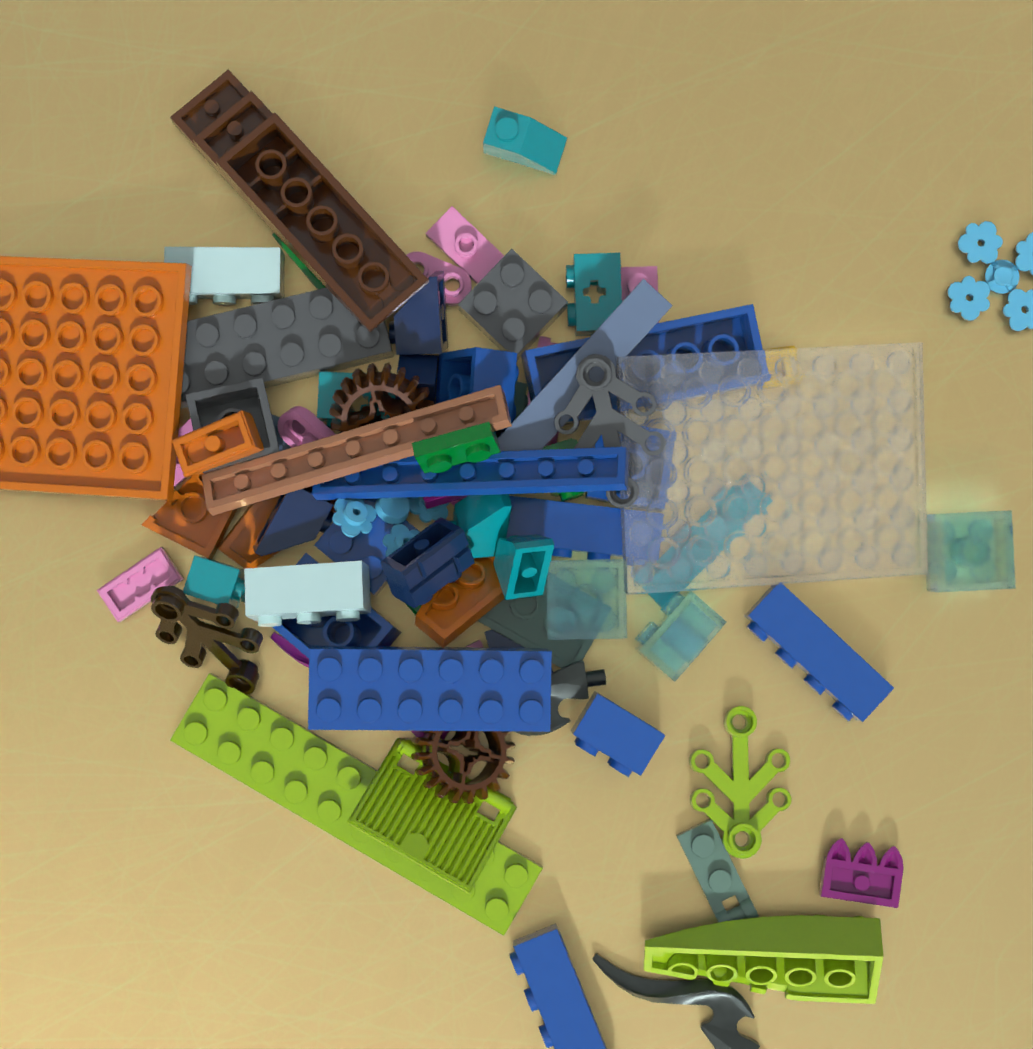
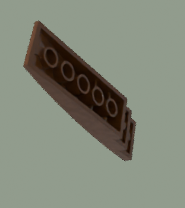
M229 69L170 117L172 123L236 193L369 332L374 330L429 283V279L276 113H272L252 90L249 92Z

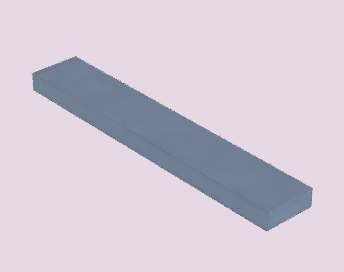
M643 279L511 423L512 426L508 427L498 438L500 451L542 450L558 432L554 425L556 415L565 410L580 386L576 378V370L579 363L589 355L600 354L608 357L616 368L673 305ZM598 366L592 368L589 374L591 380L594 382L601 381L604 377L603 369ZM568 414L562 416L560 426L563 427L572 416Z

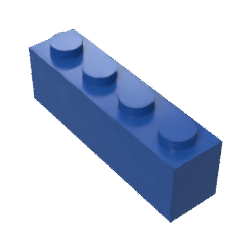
M509 495L512 507L506 538L515 535L525 536L534 534L552 538L555 544L552 554L554 557L572 558V551L588 553L587 560L610 563V556L626 557L625 565L648 567L649 560H658L663 513Z
M780 581L775 582L744 615L750 621L746 627L762 642L767 638L779 648L775 654L791 669L795 665L800 667L807 674L803 680L816 693L821 695L825 691L835 700V703L832 705L833 709L848 722L852 718L856 721L864 722L894 689L888 681Z
M555 923L514 940L513 947L515 951L509 953L517 975L525 974L530 988L525 989L524 993L531 1011H540L544 1024L538 1027L546 1048L554 1046L555 1049H607L557 924Z

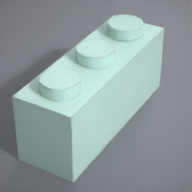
M164 247V263H187L192 266L189 305L198 304V299H213V304L235 305L236 299H251V304L256 305L284 298L285 254L280 247Z
M362 560L244 569L245 616L258 621V626H281L282 619L297 618L298 624H317L321 622V617L336 616V621L341 622L360 620V614L371 613L369 566Z

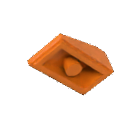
M243 410L171 440L184 477L204 472L264 450L252 414Z

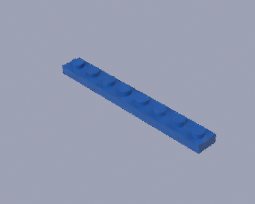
M626 447L501 451V453L491 455L488 459L481 462L468 461L454 465L445 472H429L425 474L415 457L410 456L314 485L312 487V495L316 500H337L338 498L376 499L627 490L629 453Z

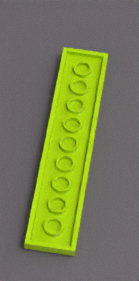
M212 673L208 674L170 739L173 743L503 936L543 869V866L498 841L470 894H467L354 828L347 821L378 770L252 696L244 694L235 688L228 687L224 680Z

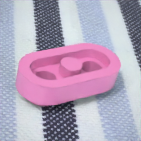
M417 251L407 254L414 264H420L424 267L423 274L427 278L436 271H444L445 284L449 279H456L460 283L456 291H448L445 288L447 306H458L472 290L471 279L462 268L423 252Z
M301 406L290 408L278 420V432L291 448L335 435L311 411Z

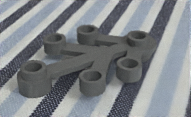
M592 354L585 357L579 363L576 370V378L580 386L565 410L559 412L555 417L554 425L557 431L562 434L574 433L580 423L578 416L593 396L596 414L574 449L594 448L601 435L604 447H621L619 431L640 444L646 454L653 456L662 453L666 446L664 436L656 431L649 432L614 410L609 392L632 404L634 412L640 416H649L655 412L657 408L656 398L650 393L639 392L616 377L615 365L608 357L600 354ZM598 366L603 369L604 377L601 381L594 382L589 374L592 368ZM643 396L648 397L652 402V407L647 412H642L637 407L638 400ZM566 414L574 419V425L569 430H564L560 426V419ZM657 436L660 439L661 446L657 451H651L647 448L646 440L648 437ZM628 476V486L631 489V494L627 499L619 498L616 491H606L607 499L618 508L631 506L639 496L637 482Z

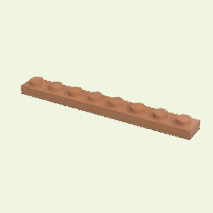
M497 385L203 474L202 481L206 508L213 516L414 456L413 442L485 422H490L494 431L511 427L505 392L501 385Z

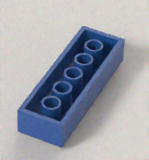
M753 304L657 323L616 367V377L639 392L652 394L656 398L657 405L754 386L769 381ZM590 337L529 349L521 354L530 401L540 393ZM609 392L614 410L619 413L633 411L632 404ZM593 396L578 416L579 422L590 420L596 414ZM646 396L641 397L637 402L638 409L652 407L651 399ZM571 417L565 425L574 423V419Z
M309 646L308 730L550 732L552 651L547 648Z

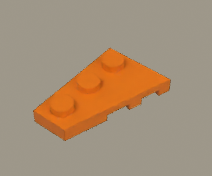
M495 557L473 558L475 563L463 571L458 580L446 584L433 594L432 599L428 603L421 606L415 617V626L444 648L505 599L493 564Z

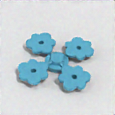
M985 221L979 226L975 223L969 224L965 229L966 234L962 235L958 240L959 250L967 253V259L971 263H977L981 260L983 263L990 265L985 273V282H976L972 276H966L961 282H954L949 286L947 293L952 300L950 302V310L954 313L960 312L965 320L972 321L979 316L980 311L984 312L990 307V302L987 299L990 290L1000 294L1009 293L1007 298L1009 304L1003 307V314L1009 317L1010 327L1015 331H1022L1026 327L1033 329V289L1028 290L1026 293L1021 289H1015L1019 282L1018 269L1023 272L1030 270V273L1033 275V232L1026 237L1025 241H1020L1016 245V252L1019 255L1016 257L1014 265L1008 260H996L998 257L997 249L1002 246L1003 240L999 235H996L997 229L992 222ZM981 241L982 246H979L977 242ZM966 295L971 297V301L966 299ZM1022 307L1026 309V313L1021 311Z
M407 497L378 498L374 509L371 505L364 504L363 499L350 500L338 498L334 503L336 512L332 520L334 524L341 526L342 532L348 537H356L360 532L364 534L369 533L372 529L371 522L375 520L377 514L386 523L396 524L392 527L390 534L385 535L382 541L383 545L387 547L386 557H388L420 533L417 530L409 531L405 525L400 524L407 519L409 511L419 515V519L422 522L429 523L432 519L436 521L440 517L446 519L449 503L426 510L422 497H410L409 500Z

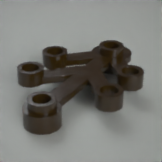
M175 586L156 588L151 596V610L161 619L155 633L156 637L166 644L177 643L182 632V627L177 622L180 621L187 628L185 647L180 656L183 664L191 668L201 667L207 654L206 650L202 647L203 644L229 670L225 679L228 687L235 688L244 694L253 693L260 677L257 665L249 660H239L223 643L238 647L247 653H256L263 641V635L253 628H243L240 633L227 630L234 627L239 616L238 609L231 604L219 603L215 609L190 601L185 593ZM198 618L212 621L217 626L202 622Z

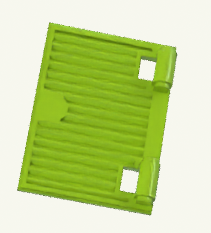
M397 738L347 823L465 893L470 894L517 807L513 804L514 802L511 801V798L499 791L491 790L488 786V798L481 800L475 795L474 802L471 804L464 803L462 797L458 803L449 802L448 794L443 798L436 797V786L432 788H425L423 786L428 774L417 775L415 772L413 775L397 766L403 754L412 758V753L421 752V746L413 744L410 739L406 740L403 738L402 740ZM415 760L420 763L419 766L423 765L422 760ZM439 761L442 770L448 777H451V773L448 772L449 766ZM466 777L465 783L471 781V779ZM483 801L500 810L494 822L477 812Z

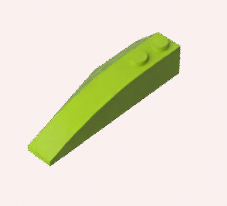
M794 915L731 920L688 928L645 940L644 971L688 980H694L697 975L708 977L713 981L714 985L728 987L730 982L750 985V992L765 994L767 989L785 992L786 999L796 1001L875 1004L884 957L880 918H865L862 916Z

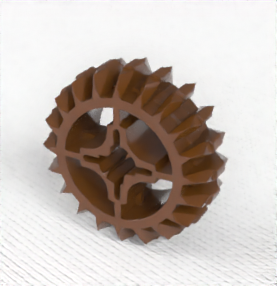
M389 362L384 364L382 372H379L375 364L372 363L368 365L367 374L360 368H357L352 374L353 379L345 377L340 384L342 389L335 390L332 398L336 403L332 404L329 409L330 415L335 417L330 424L331 430L340 431L339 433L385 420L381 418V414L379 416L376 415L378 407L379 411L385 412L384 416L388 414L389 418L435 405V403L431 400H425L430 392L428 387L416 388L420 380L418 375L408 380L404 378L406 374L405 367H401L398 373L395 374L391 372L392 367ZM371 392L370 405L363 406L361 411L353 412V402L361 395ZM388 392H390V393H392V394H395L396 396L400 397L402 400H397V399L392 398V397L388 394Z
M421 731L424 733L423 737H413L412 739L413 744L421 745V752H414L411 754L413 760H422L423 765L417 767L415 772L417 775L428 774L423 786L425 788L436 786L435 796L443 798L448 794V799L451 803H458L462 797L464 803L471 804L474 802L475 795L481 800L487 799V786L493 791L501 789L496 778L508 779L510 775L503 766L504 764H514L515 762L513 757L506 756V749H513L516 746L514 742H505L504 737L509 735L511 731H483L488 740L489 749L480 744L478 739L479 731H456L454 737L450 740H440L443 731ZM463 745L464 748L469 749L471 752H476L478 755L464 756L462 753H458V750L450 749L449 746L459 747ZM437 752L444 754L448 759V772L451 773V777H448L442 770ZM476 762H487L483 771L476 778L465 783L466 775L471 774L472 767Z

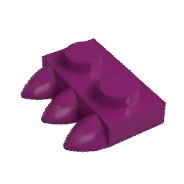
M840 838L831 846L827 857L824 856L819 895L826 898L898 908L904 870L902 856L898 849L892 846L883 855L880 864H877L875 851L871 844L866 842L858 849L852 861L846 842L843 838Z

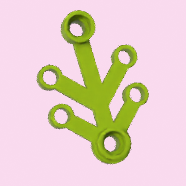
M745 706L731 708L724 717V727L732 735L733 780L714 762L713 755L709 751L704 749L696 750L689 757L691 769L695 772L703 773L733 802V818L715 803L714 795L708 789L700 788L694 790L690 795V805L694 810L704 812L723 831L722 841L724 848L730 855L740 859L749 858L757 853L762 842L760 831L779 811L786 810L791 804V795L786 789L773 788L766 795V804L750 818L749 803L778 772H783L789 767L790 756L783 749L769 751L763 766L749 779L748 736L756 729L757 718L755 713ZM736 715H741L745 719V725L740 730L736 729L732 723ZM776 753L781 754L784 758V763L780 768L774 767L771 762L773 755ZM699 754H704L708 759V764L703 769L698 768L695 764V758ZM702 792L709 798L707 806L703 808L696 804V797ZM776 792H781L785 797V802L780 807L775 806L772 801L773 795ZM740 831L745 832L748 837V841L744 846H738L735 842V836Z

